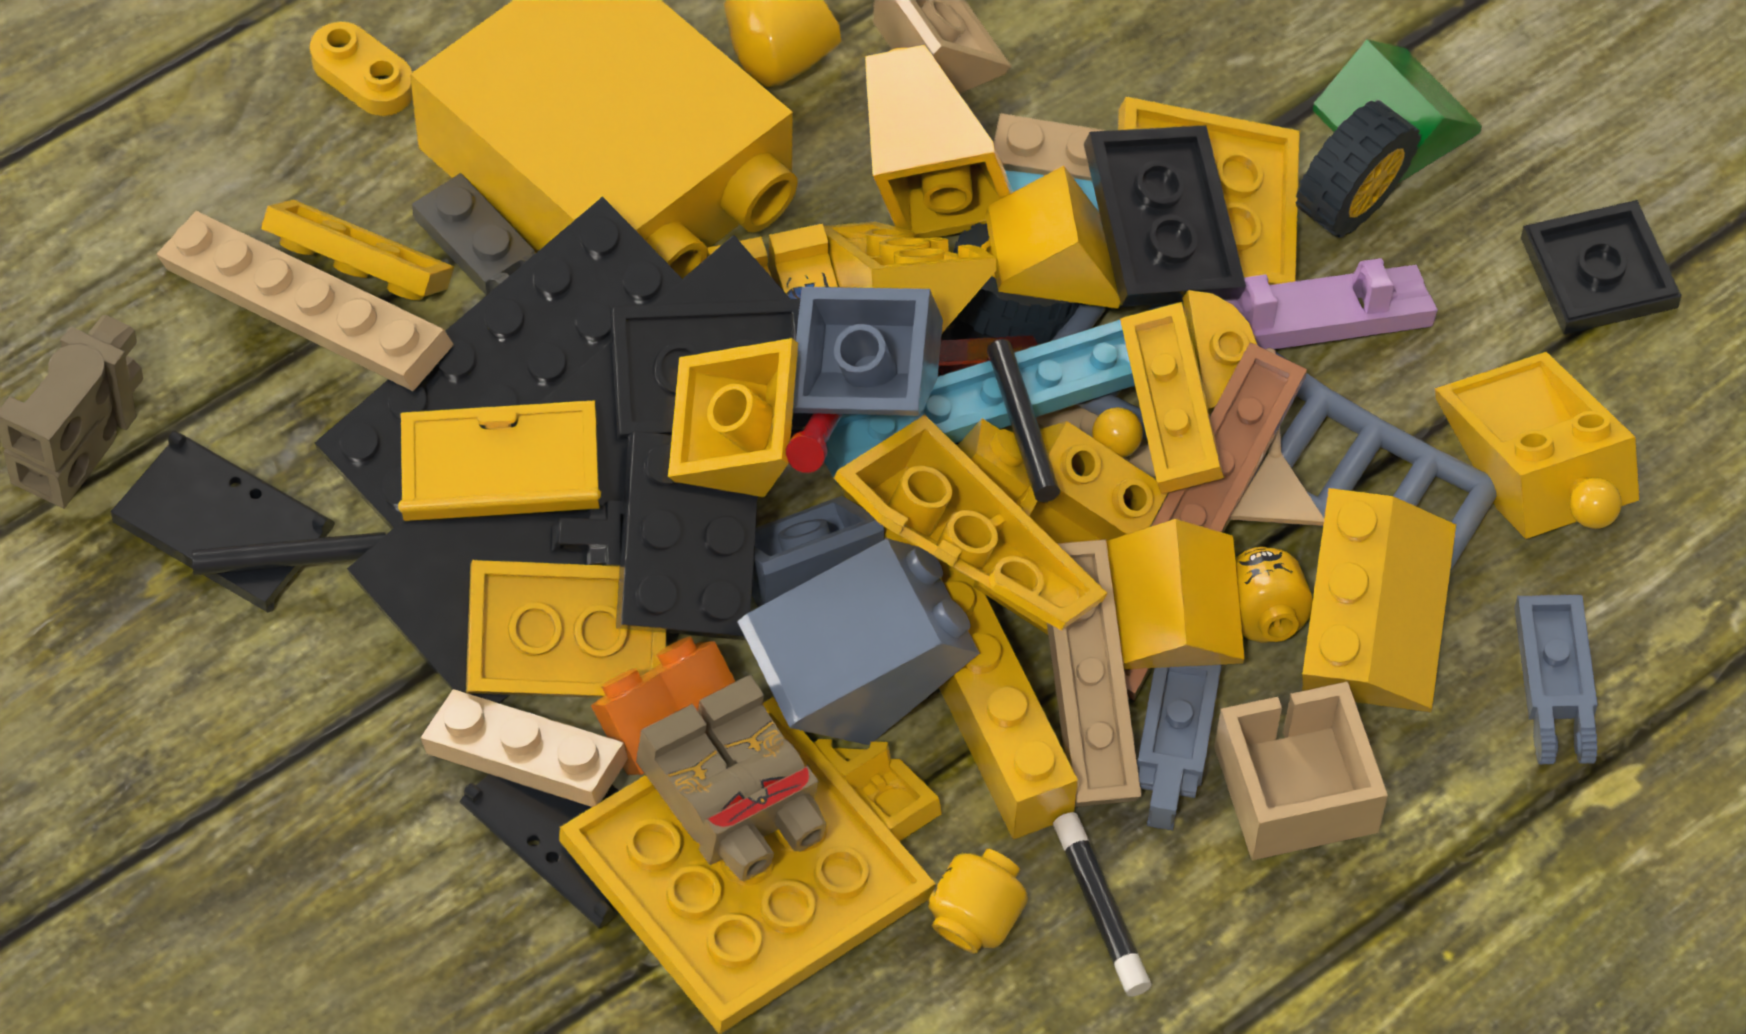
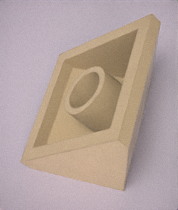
M874 0L873 23L890 48H910L925 45L959 94L1004 75L1012 67L965 0Z

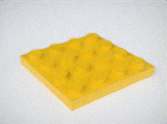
M774 697L762 703L784 739L790 742L796 749L804 766H808L818 780L814 800L826 821L824 836L820 842L801 852H794L779 829L763 837L774 852L772 863L763 872L743 882L722 859L712 865L708 864L699 850L700 844L689 835L646 775L560 827L559 841L719 1034L725 1032L928 901L936 885L932 878L841 776L802 730L789 727Z

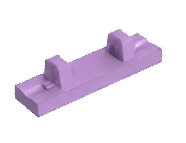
M1382 258L1360 261L1353 274L1275 285L1268 284L1267 275L1244 277L1246 288L1239 299L1225 300L1234 305L1249 322L1257 345L1264 349H1279L1431 327L1437 314L1435 303L1426 290L1417 265L1385 269ZM1358 298H1362L1364 308L1361 307Z

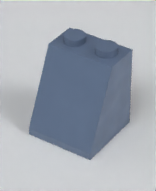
M886 538L747 613L738 621L790 728L870 745L871 741H875L980 654L968 631L970 629V621L964 610L951 599L941 580L943 576L942 567L934 555L918 546Z

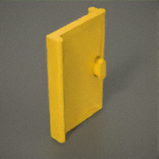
M595 400L401 413L402 500L398 504V509L402 513L404 521L600 508L599 499L601 491L599 490L597 412ZM516 421L517 425L511 427V423H514Z

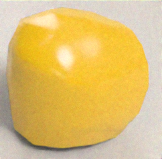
M725 0L726 21L737 59L744 71L765 87L783 85L801 75L832 52L841 42L839 23L824 0Z

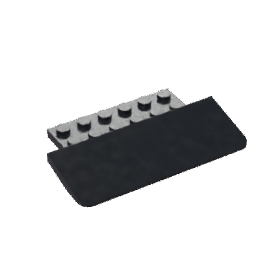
M602 196L445 330L454 345L414 391L388 379L314 442L321 455L391 529L388 534L347 568L349 575L452 690L455 689L466 693L471 561L587 565V552L552 550V524L557 523L558 518L587 519V509L404 521L402 513L398 509V504L402 500L401 413L595 400L597 412L599 490L601 491L599 505H603L608 500L624 501L628 437L617 438L610 321L611 307L790 298L735 235L730 237L682 279ZM516 421L514 423H511V427L517 425ZM791 430V438L803 430ZM467 693L496 703H501L510 696Z

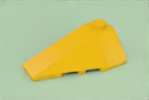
M879 222L824 226L828 240V254L839 287L930 289L943 318L942 333L997 271L996 257L978 246L970 244L958 246V254L949 252L948 239L941 237L917 238L912 230Z
M925 414L838 469L834 476V479L879 524L1059 630H1063L1100 604L1108 594Z

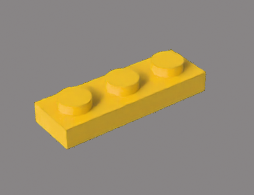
M294 199L267 206L261 226L262 230L281 237L279 244L290 251L304 255H314L315 252L334 259L333 267L340 272L361 278H366L370 274L389 282L387 289L391 293L410 300H422L425 296L447 290L455 267Z
M1182 302L1120 318L1155 476L1161 494L1224 478Z

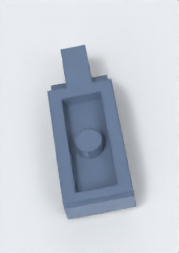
M1221 665L1154 668L1137 762L1140 789L1152 790L1147 826L1173 831L1179 795L1191 798L1196 797L1197 785L1201 786Z

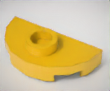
M1188 290L1183 297L1184 310L1209 414H1212L1249 343L1251 342L1255 345L1257 343L1249 322L1234 305L1212 293Z

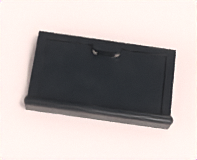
M177 431L171 432L168 437V446L110 511L113 523L192 568L191 550L323 538L330 533L335 524L333 520ZM233 483L240 484L239 487H231ZM301 566L205 574L204 576L269 613L275 608L274 599Z
M488 774L477 785L470 783L465 788L460 804L597 928H603L619 914L559 841L560 827L592 808L591 806ZM612 784L602 801L619 790ZM532 840H536L539 842V845H528V843Z

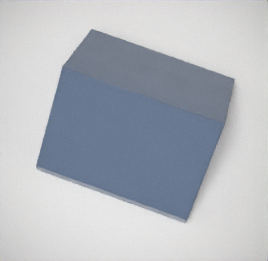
M840 496L757 527L755 530L752 597L757 607L770 602L883 541V525L879 524L864 508Z

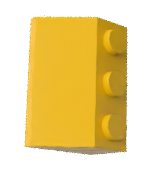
M1333 488L1328 489L1302 673V691L1348 682L1354 701L1357 703L1432 713L1456 524L1394 496Z

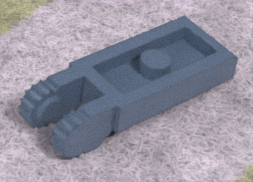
M1582 595L1517 596L1514 609L1529 720L1534 719L1533 739L1536 749V760H1538V764H1554L1556 754L1558 753V738L1555 734L1554 719H1574V750L1577 754L1578 763H1595L1597 756V734L1594 715L1598 704Z

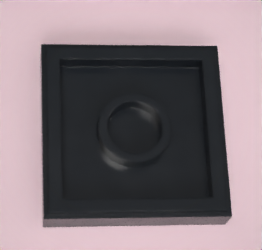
M1638 200L1523 226L1521 240L1563 335L1665 312L1679 307L1682 297Z

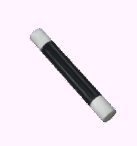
M1077 813L1063 814L1053 822V826L1126 995L1130 997L1140 995L1149 990L1152 984Z

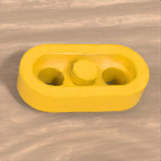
M334 22L321 27L313 35L310 42V53L314 71L320 78L361 109L373 115L389 116L401 112L411 103L413 96L410 78L412 70L405 60L362 28L348 22ZM381 75L390 76L389 78L383 80L375 79L376 77Z

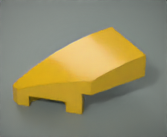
M818 739L814 742L817 748L899 842L942 814L939 797L900 759H891L888 742L871 741L868 749L834 748L832 739Z

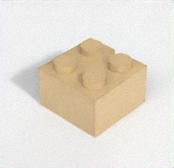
M1348 682L1292 693L1283 730L1285 738L1276 740L1282 710L1278 697L1221 709L1214 748L1251 860L1379 833L1388 794Z

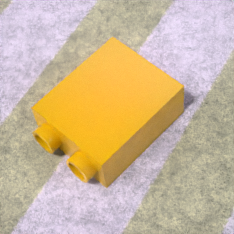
M512 0L410 74L418 148L450 177L453 178L462 173L535 250V253L603 196L683 279L707 258L708 247H712L739 225L751 233L761 231L771 225L789 206L797 190L798 179L792 173L793 112L662 0Z

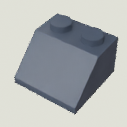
M802 287L796 336L798 354L793 413L920 416L937 381L943 318L931 290L910 288Z

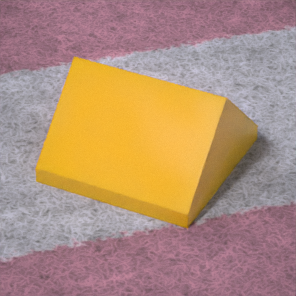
M1064 165L988 205L985 216L991 252L996 257L997 271L995 276L998 292L1119 308L1120 299L1100 213Z
M790 338L679 357L668 472L670 479L678 483L759 497L767 495L788 466L785 451L791 438L798 343Z
M1173 519L1106 541L1124 669L1244 663L1233 535Z

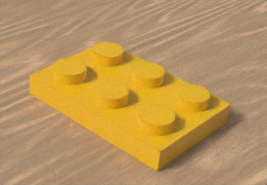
M472 560L470 563L466 693L602 698L605 696V693L601 686L615 676L633 668H637L641 676L660 664L656 654L666 648V633L616 628L620 566Z

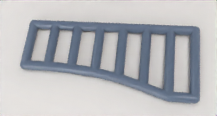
M1079 303L1075 314L1058 331L1052 341L1091 329L1107 307ZM1176 303L1153 304L1148 311ZM1276 352V355H1278V356H1280V357H1282V358H1285V357H1283L1282 355H1280L1279 353ZM1306 373L1305 380L1296 395L1305 401V404L1281 438V453L1291 469L1326 416L1358 434L1318 497L1307 492L1322 516L1325 517L1328 489L1352 491L1381 447L1413 464L1394 493V497L1417 506L1435 476L1469 493L1451 521L1456 524L1451 572L1496 499V490L1491 478L1485 472L1430 446L1380 419ZM1121 390L1075 404L1097 416L1109 408H1126L1139 418L1143 428V438L1147 440L1140 408L1118 398L1117 395Z

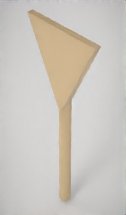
M1266 348V350L1276 354L1273 348ZM1279 427L1269 446L1268 455L1232 513L1230 520L1323 526L1324 517L1281 453Z

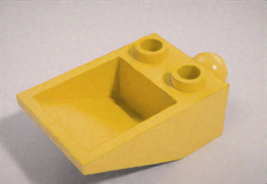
M1547 352L1435 388L1436 400L1473 467L1485 472L1491 478L1496 490V499L1493 502L1496 509L1525 539L1575 522L1591 529L1604 528L1616 520L1622 506L1639 501L1635 436Z
M1121 407L1109 408L1103 411L1093 424L1092 437L1068 421L1040 429L1060 494L1052 501L1039 502L1035 499L1029 482V488L1015 503L1057 544L1095 540L1109 541L1151 526L1168 493L1161 494L1156 479L1124 459V457L1131 455L1137 450L1143 438L1142 424L1132 411ZM1074 470L1082 474V476L1077 475ZM975 580L974 588L1048 635L1047 622Z

